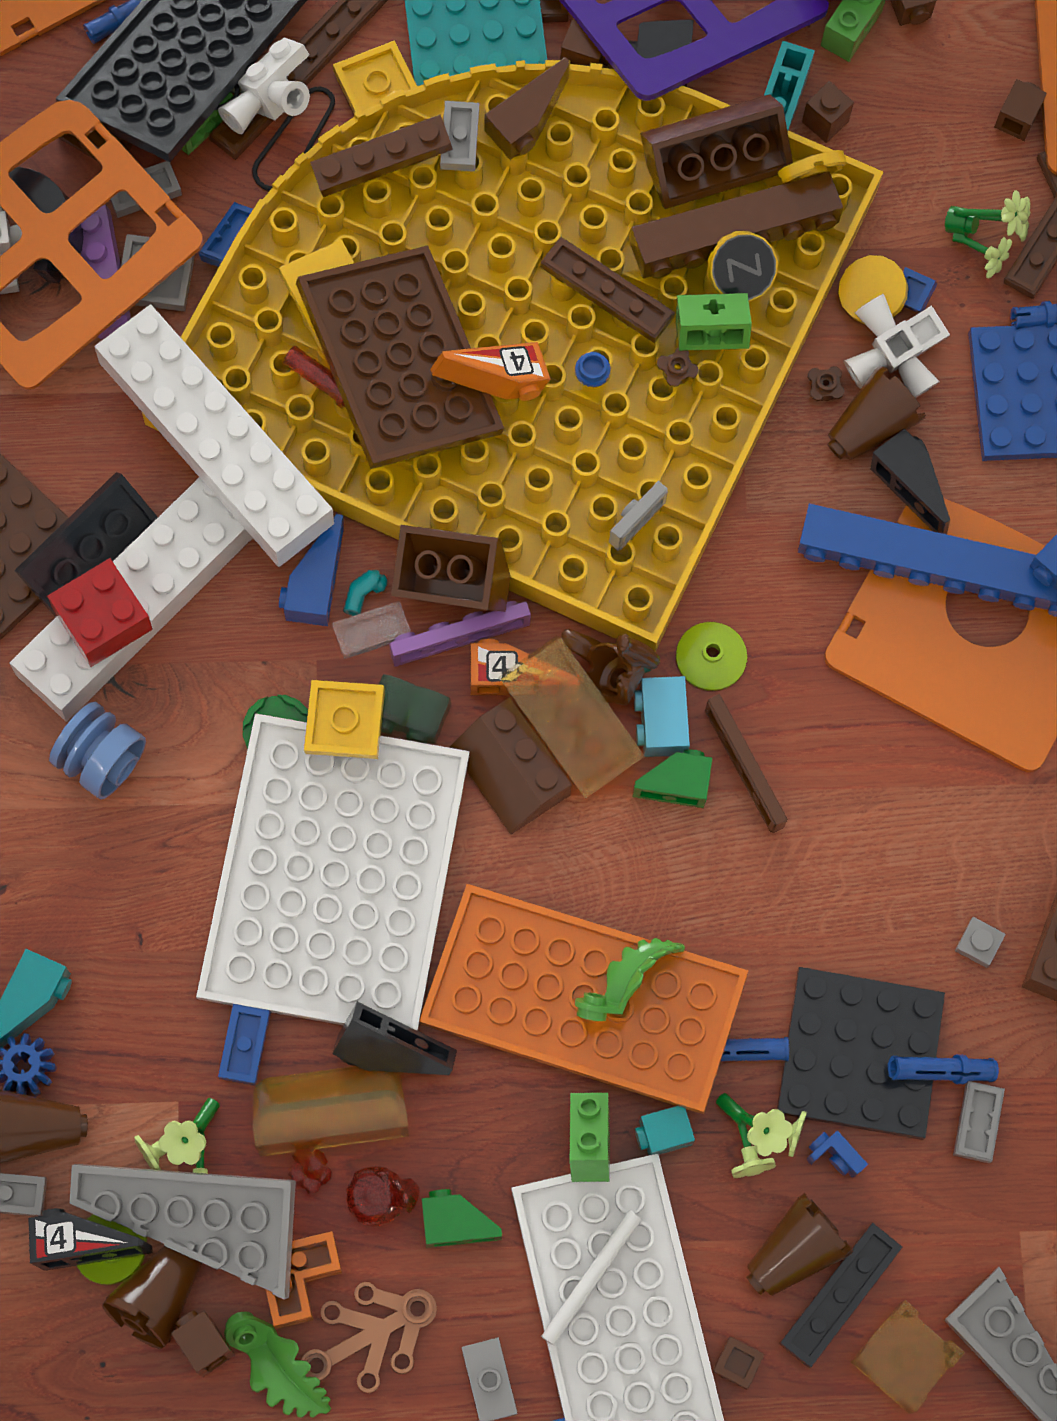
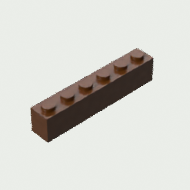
M830 171L633 226L631 228L630 245L642 278L651 276L661 278L670 274L672 270L683 267L692 269L701 266L708 260L711 251L713 252L714 248L718 245L717 242L722 237L735 231H750L765 238L770 244L781 239L787 241L794 240L805 232L816 229L818 231L829 230L839 223L843 205Z

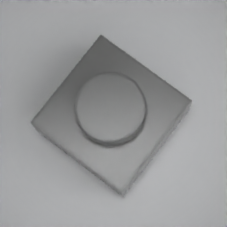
M972 917L955 951L988 968L1006 934Z

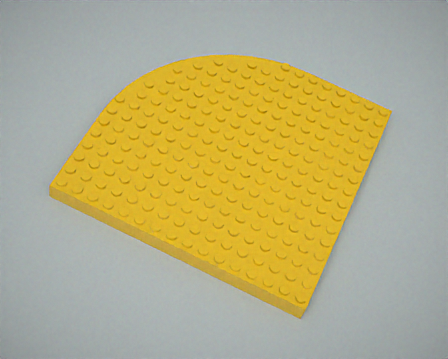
M525 60L516 61V65L496 67V64L471 67L469 72L449 76V73L432 77L424 80L423 85L407 91L403 89L395 91L380 99V103L365 111L361 109L355 112L354 117L340 127L336 125L320 136L317 144L307 153L300 154L283 176L280 175L272 184L273 188L263 199L258 201L236 235L180 338L332 507L333 511L399 540L401 525L501 538L511 575L509 591L615 639L618 635L627 634L648 645L656 652L878 191L883 171L845 155L847 164L842 170L831 175L843 205L839 223L826 231H818L816 229L805 232L794 240L787 241L781 239L770 243L778 260L777 275L771 288L763 296L749 302L752 322L749 348L688 350V357L692 364L698 366V374L695 378H689L685 383L672 387L667 384L663 376V370L658 369L657 360L660 356H669L675 353V350L679 348L675 321L677 295L720 293L712 286L707 273L708 260L696 268L688 269L683 267L672 270L670 274L661 278L651 276L643 279L630 245L631 228L781 185L779 175L664 209L646 165L640 133L731 105L685 86L676 88L656 99L644 101L633 94L614 69L602 68L603 64L591 63L590 66L570 64L569 79L535 146L524 155L518 154L510 160L484 131L485 114L560 60H545V64H525ZM445 101L479 103L475 172L440 169V154L326 197L322 196L310 163L311 161L440 114L444 121ZM788 131L793 163L813 155L835 151ZM560 237L569 241L675 312L673 320L655 343L540 268L541 261ZM341 239L354 263L428 245L470 347L481 348L538 342L550 381L537 398L529 401H522L520 398L506 400L491 395L504 426L501 435L370 469L328 362L324 358L279 274V267ZM586 353H600L609 361L611 368L610 376L601 386H585L576 377V362ZM678 364L674 366L677 370L681 368ZM142 412L145 425L157 430ZM657 481H660L668 488L666 503L621 550L615 549L609 543L610 531L623 518L621 516L622 511L633 499L639 501Z

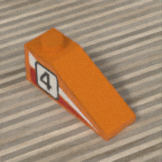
M538 342L442 351L430 369L433 376L506 400L520 398L522 401H529L535 399L550 381Z
M482 639L478 643H471V695H578L579 678L507 643H499L495 639Z

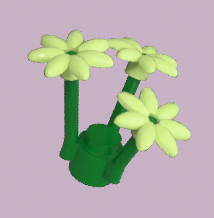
M1014 190L1012 200L1009 198L1005 199L1006 207H1003L1002 210L968 209L951 206L947 212L945 231L953 233L952 241L975 249L984 254L985 259L989 260L984 268L988 270L986 278H991L995 273L1001 271L1002 261L1009 258L1008 250L1011 248L1012 240H1007L1003 237L997 249L992 246L988 248L967 236L976 233L979 220L1009 222L1007 227L1008 236L1012 235L1015 231L1019 238H1021V242H1024L1029 228L1030 199L1028 197L1020 199V194L1017 190Z

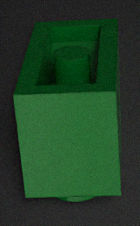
M688 749L684 750L683 753L676 752L635 781L632 797L704 809L713 758L705 757V753L698 750Z
M451 1189L430 1191L429 1198H422L426 1248L502 1240V1229L460 1194L452 1195Z

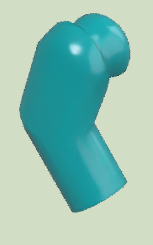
M368 570L352 581L343 612L352 616H360L365 595L372 590L376 593L384 591L388 583L387 577L380 574L378 570Z

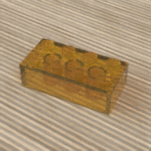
M556 635L498 677L571 782L585 799L645 757L561 637Z

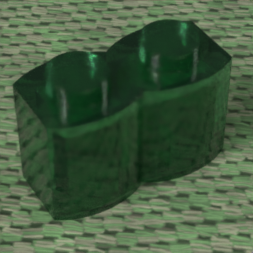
M383 674L379 685H384L385 687L381 732L392 734L393 730L407 734L406 739L409 741L436 744L451 707L450 698L438 692L415 686L402 679Z

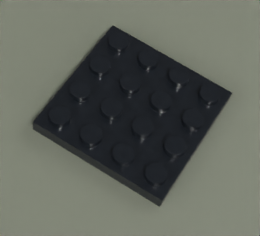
M799 967L788 1031L789 1061L784 1060L777 1109L783 1112L785 1116L799 1118L802 1111L807 1112L805 1119L924 1140L926 1138L933 1080H892L888 1074V1062L891 1056L936 1058L945 992Z

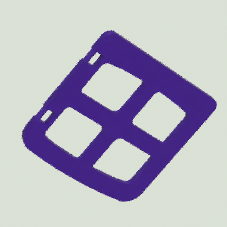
M560 0L633 94L644 101L656 99L824 18L829 7L827 0H775L742 20L731 23L711 0H676L685 7L707 36L671 52L652 58H643L620 32L617 25L669 0H612L605 4H600L596 0Z

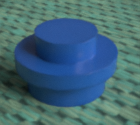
M586 353L576 362V377L585 386H601L610 376L611 368L609 361L600 353Z

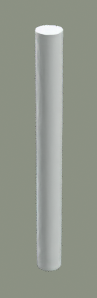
M630 1210L544 1331L541 1337L554 1346L642 1220L637 1214Z

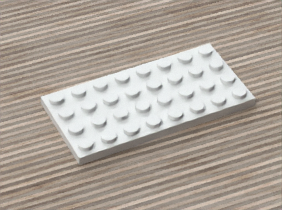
M659 1154L610 1164V1182H572L571 1174L512 1187L511 1191L544 1331L628 1211L634 1212L642 1219L554 1346L547 1342L565 1421H724Z

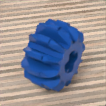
M27 1033L22 1035L19 1045L13 1036L8 1037V1044L11 1048L7 1051L0 1046V1056L3 1057V1060H0V1083L5 1082L3 1090L13 1092L17 1087V1093L26 1095L27 1087H30L35 1096L39 1095L40 1089L37 1084L40 1081L47 1086H50L52 1083L51 1079L44 1073L54 1072L57 1069L54 1063L46 1062L54 1056L53 1050L51 1048L42 1050L45 1041L40 1037L31 1044V1037ZM26 1058H29L28 1062L32 1066L28 1072L22 1069L21 1074H19L20 1070L16 1066L21 1059L26 1063Z

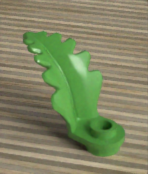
M654 938L651 940V943H647L646 940H640L637 950L625 947L622 951V961H612L608 966L605 995L586 992L583 998L575 999V1006L578 1007L577 1016L593 1021H606L607 1013L623 1014L628 1000L642 984L643 973L651 968L659 958L672 953L684 952V944L674 943L670 940L662 942L658 938Z
M238 1312L227 1320L224 1331L226 1342L231 1347L247 1353L251 1359V1389L257 1393L267 1388L266 1402L270 1407H274L284 1399L283 1413L286 1415H290L294 1408H297L296 1414L299 1418L304 1417L309 1411L312 1418L319 1413L326 1414L330 1412L329 1402L331 1399L324 1397L327 1391L321 1387L315 1388L320 1384V1380L317 1377L305 1376L311 1369V1365L307 1361L295 1359L299 1347L294 1340L278 1336L272 1324L255 1317L250 1312Z

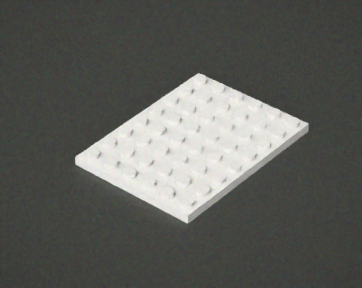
M255 713L200 976L197 999L232 1006L233 1004L266 1009L270 1010L271 1013L344 1025L358 1001L418 1031L470 751L380 736L378 759L305 754L306 722Z

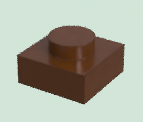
M730 1336L713 1369V1373L747 1390L765 1354Z

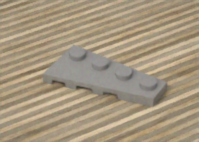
M998 1267L944 1321L1038 1421H1057V1364L1051 1359L1044 1347L1045 1343L1038 1331H1035L1021 1302L1013 1294L1005 1280L1007 1278L1001 1268Z

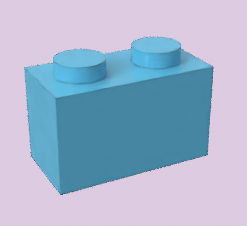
M685 676L642 678L640 690L634 691L635 711H641L642 724H636L637 746H643L644 757L672 756L676 752L683 753L684 750H688L690 747Z

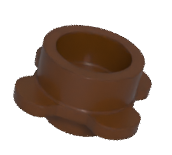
M677 348L675 353L658 358L657 367L663 370V376L669 386L677 387L685 383L689 378L697 376L698 366L692 364L688 357V350L679 351V348ZM678 364L681 368L677 370L674 366Z
M832 366L829 370L813 368L809 371L808 379L812 383L810 391L812 399L816 401H829L833 398L840 399L844 395V388L840 384L842 371L838 367ZM827 381L829 382V385L824 386L823 382Z

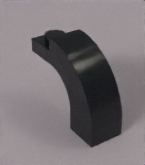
M17 167L9 173V177L43 213L55 211L69 199L50 178L38 171ZM81 224L69 235V243L80 254L84 238ZM40 259L35 262L33 269L43 279L50 283L60 284L62 274L49 260Z

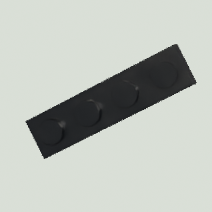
M874 1223L870 1224L852 1248L854 1252L841 1262L779 1343L808 1368L813 1366L902 1249L899 1243Z

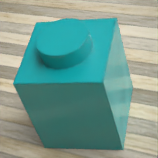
M681 1106L641 1116L639 1119L640 1127L635 1128L640 1150L647 1149L648 1155H660L692 1146L695 1141L686 1108Z

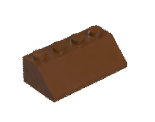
M770 94L640 133L646 165L664 209L777 176L779 170L793 163L783 105Z

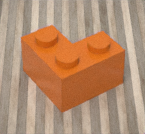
M332 1231L292 1241L289 1298L282 1299L266 1289L273 1326L276 1329L314 1320L305 1282L342 1274Z

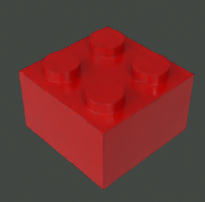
M111 558L47 596L53 611L90 667H93L153 630L148 614Z

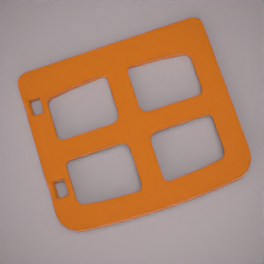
M65 100L54 103L0 142V206L22 230L20 240L0 256V292L36 261L46 259L58 269L82 296V300L77 306L27 341L17 340L0 322V365L23 389L31 390L39 387L195 255L203 245V236L195 224L175 205L164 190L122 144L112 136L90 109L77 101ZM94 130L106 141L99 149L87 138ZM72 134L102 165V171L55 211L43 213L9 177V173L62 135ZM120 191H124L155 223L156 231L140 250L110 278L102 279L69 243V235ZM165 206L177 218L169 226L157 215Z

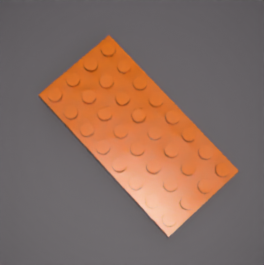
M466 884L419 1023L704 1114L749 970L687 951L668 954L659 958L651 968L643 973L642 984L628 1000L623 1014L607 1013L606 1021L584 1019L577 1016L578 1007L575 1006V999L583 998L586 992L605 995L609 964L612 961H622V951L625 947L637 950L640 940H646L647 943H651V940Z

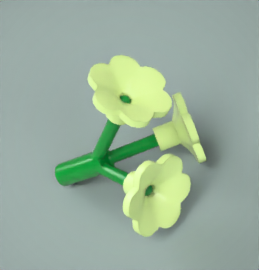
M723 1093L718 1097L716 1105L737 1123L744 1146L741 1149L744 1163L731 1170L733 1178L754 1176L775 1168L774 1158L760 1159L758 1154L768 1156L772 1152L781 1153L787 1147V1139L789 1142L788 1156H794L807 1112L802 1111L797 1121L791 1124L785 1120L784 1113L778 1109H772L767 1114L760 1112L754 1116L747 1113L728 1094ZM747 1124L752 1127L749 1131H747Z
M208 1098L193 1122H169L164 1128L165 1134L152 1145L145 1143L139 1135H136L134 1137L135 1143L149 1167L153 1170H161L159 1158L167 1153L168 1160L172 1164L180 1165L183 1162L189 1165L196 1164L193 1173L208 1174V1169L204 1168L205 1129L219 1109L220 1104L215 1099Z

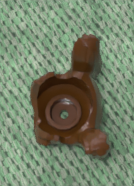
M566 629L562 632L561 642L563 646L589 662L591 666L590 671L582 672L583 683L587 693L600 703L608 704L615 702L620 705H628L644 673L650 672L660 664V656L652 648L627 634L618 635L616 643H601L590 636L571 629Z

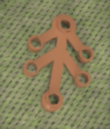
M370 1282L360 1283L354 1292L355 1299L360 1305L370 1306L375 1303L397 1311L384 1319L343 1308L337 1301L326 1302L321 1308V1317L325 1323L329 1325L341 1323L362 1329L363 1331L325 1352L313 1349L305 1353L301 1360L307 1361L310 1364L313 1359H320L324 1363V1368L320 1373H312L309 1370L305 1376L317 1377L322 1381L329 1376L333 1365L371 1344L364 1370L357 1377V1385L364 1393L375 1392L380 1386L378 1374L390 1333L404 1325L399 1351L393 1354L391 1366L398 1374L410 1372L414 1366L412 1354L419 1330L422 1327L428 1326L434 1320L437 1312L435 1299L427 1291L414 1289L407 1292L404 1296L376 1289ZM363 1287H369L373 1290V1297L369 1301H363L359 1298V1291ZM421 1302L424 1304L425 1312L421 1316H414L411 1313L410 1307L413 1303ZM329 1306L339 1308L340 1314L337 1319L329 1320L326 1318L325 1311ZM399 1355H406L409 1358L410 1364L406 1369L402 1370L395 1366V1359ZM366 1374H372L376 1378L375 1386L370 1389L364 1388L361 1384V1379Z

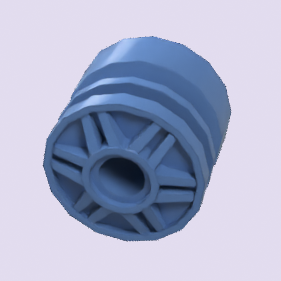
M90 702L81 708L64 727L50 752L49 761L57 769H63L65 775L69 778L81 773L80 785L98 799H105L131 774L145 749L146 738L126 723L114 728L116 722L115 715L111 712H105L103 706L97 702Z

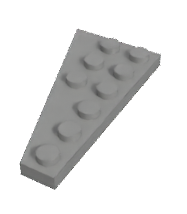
M87 1164L72 1165L70 1204L105 1220L117 1222L143 1237H150L164 1243V1246L208 1266L222 1269L240 1277V1280L267 1289L273 1292V1295L282 1299L289 1298L296 1180Z

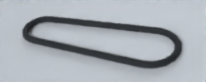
M321 86L308 89L309 94L311 95L314 92L326 93L330 98V105L304 150V154L313 147L335 106L333 93ZM288 115L254 162L252 175L256 184L262 189L270 191L273 187L260 181L257 175L258 166L294 116Z

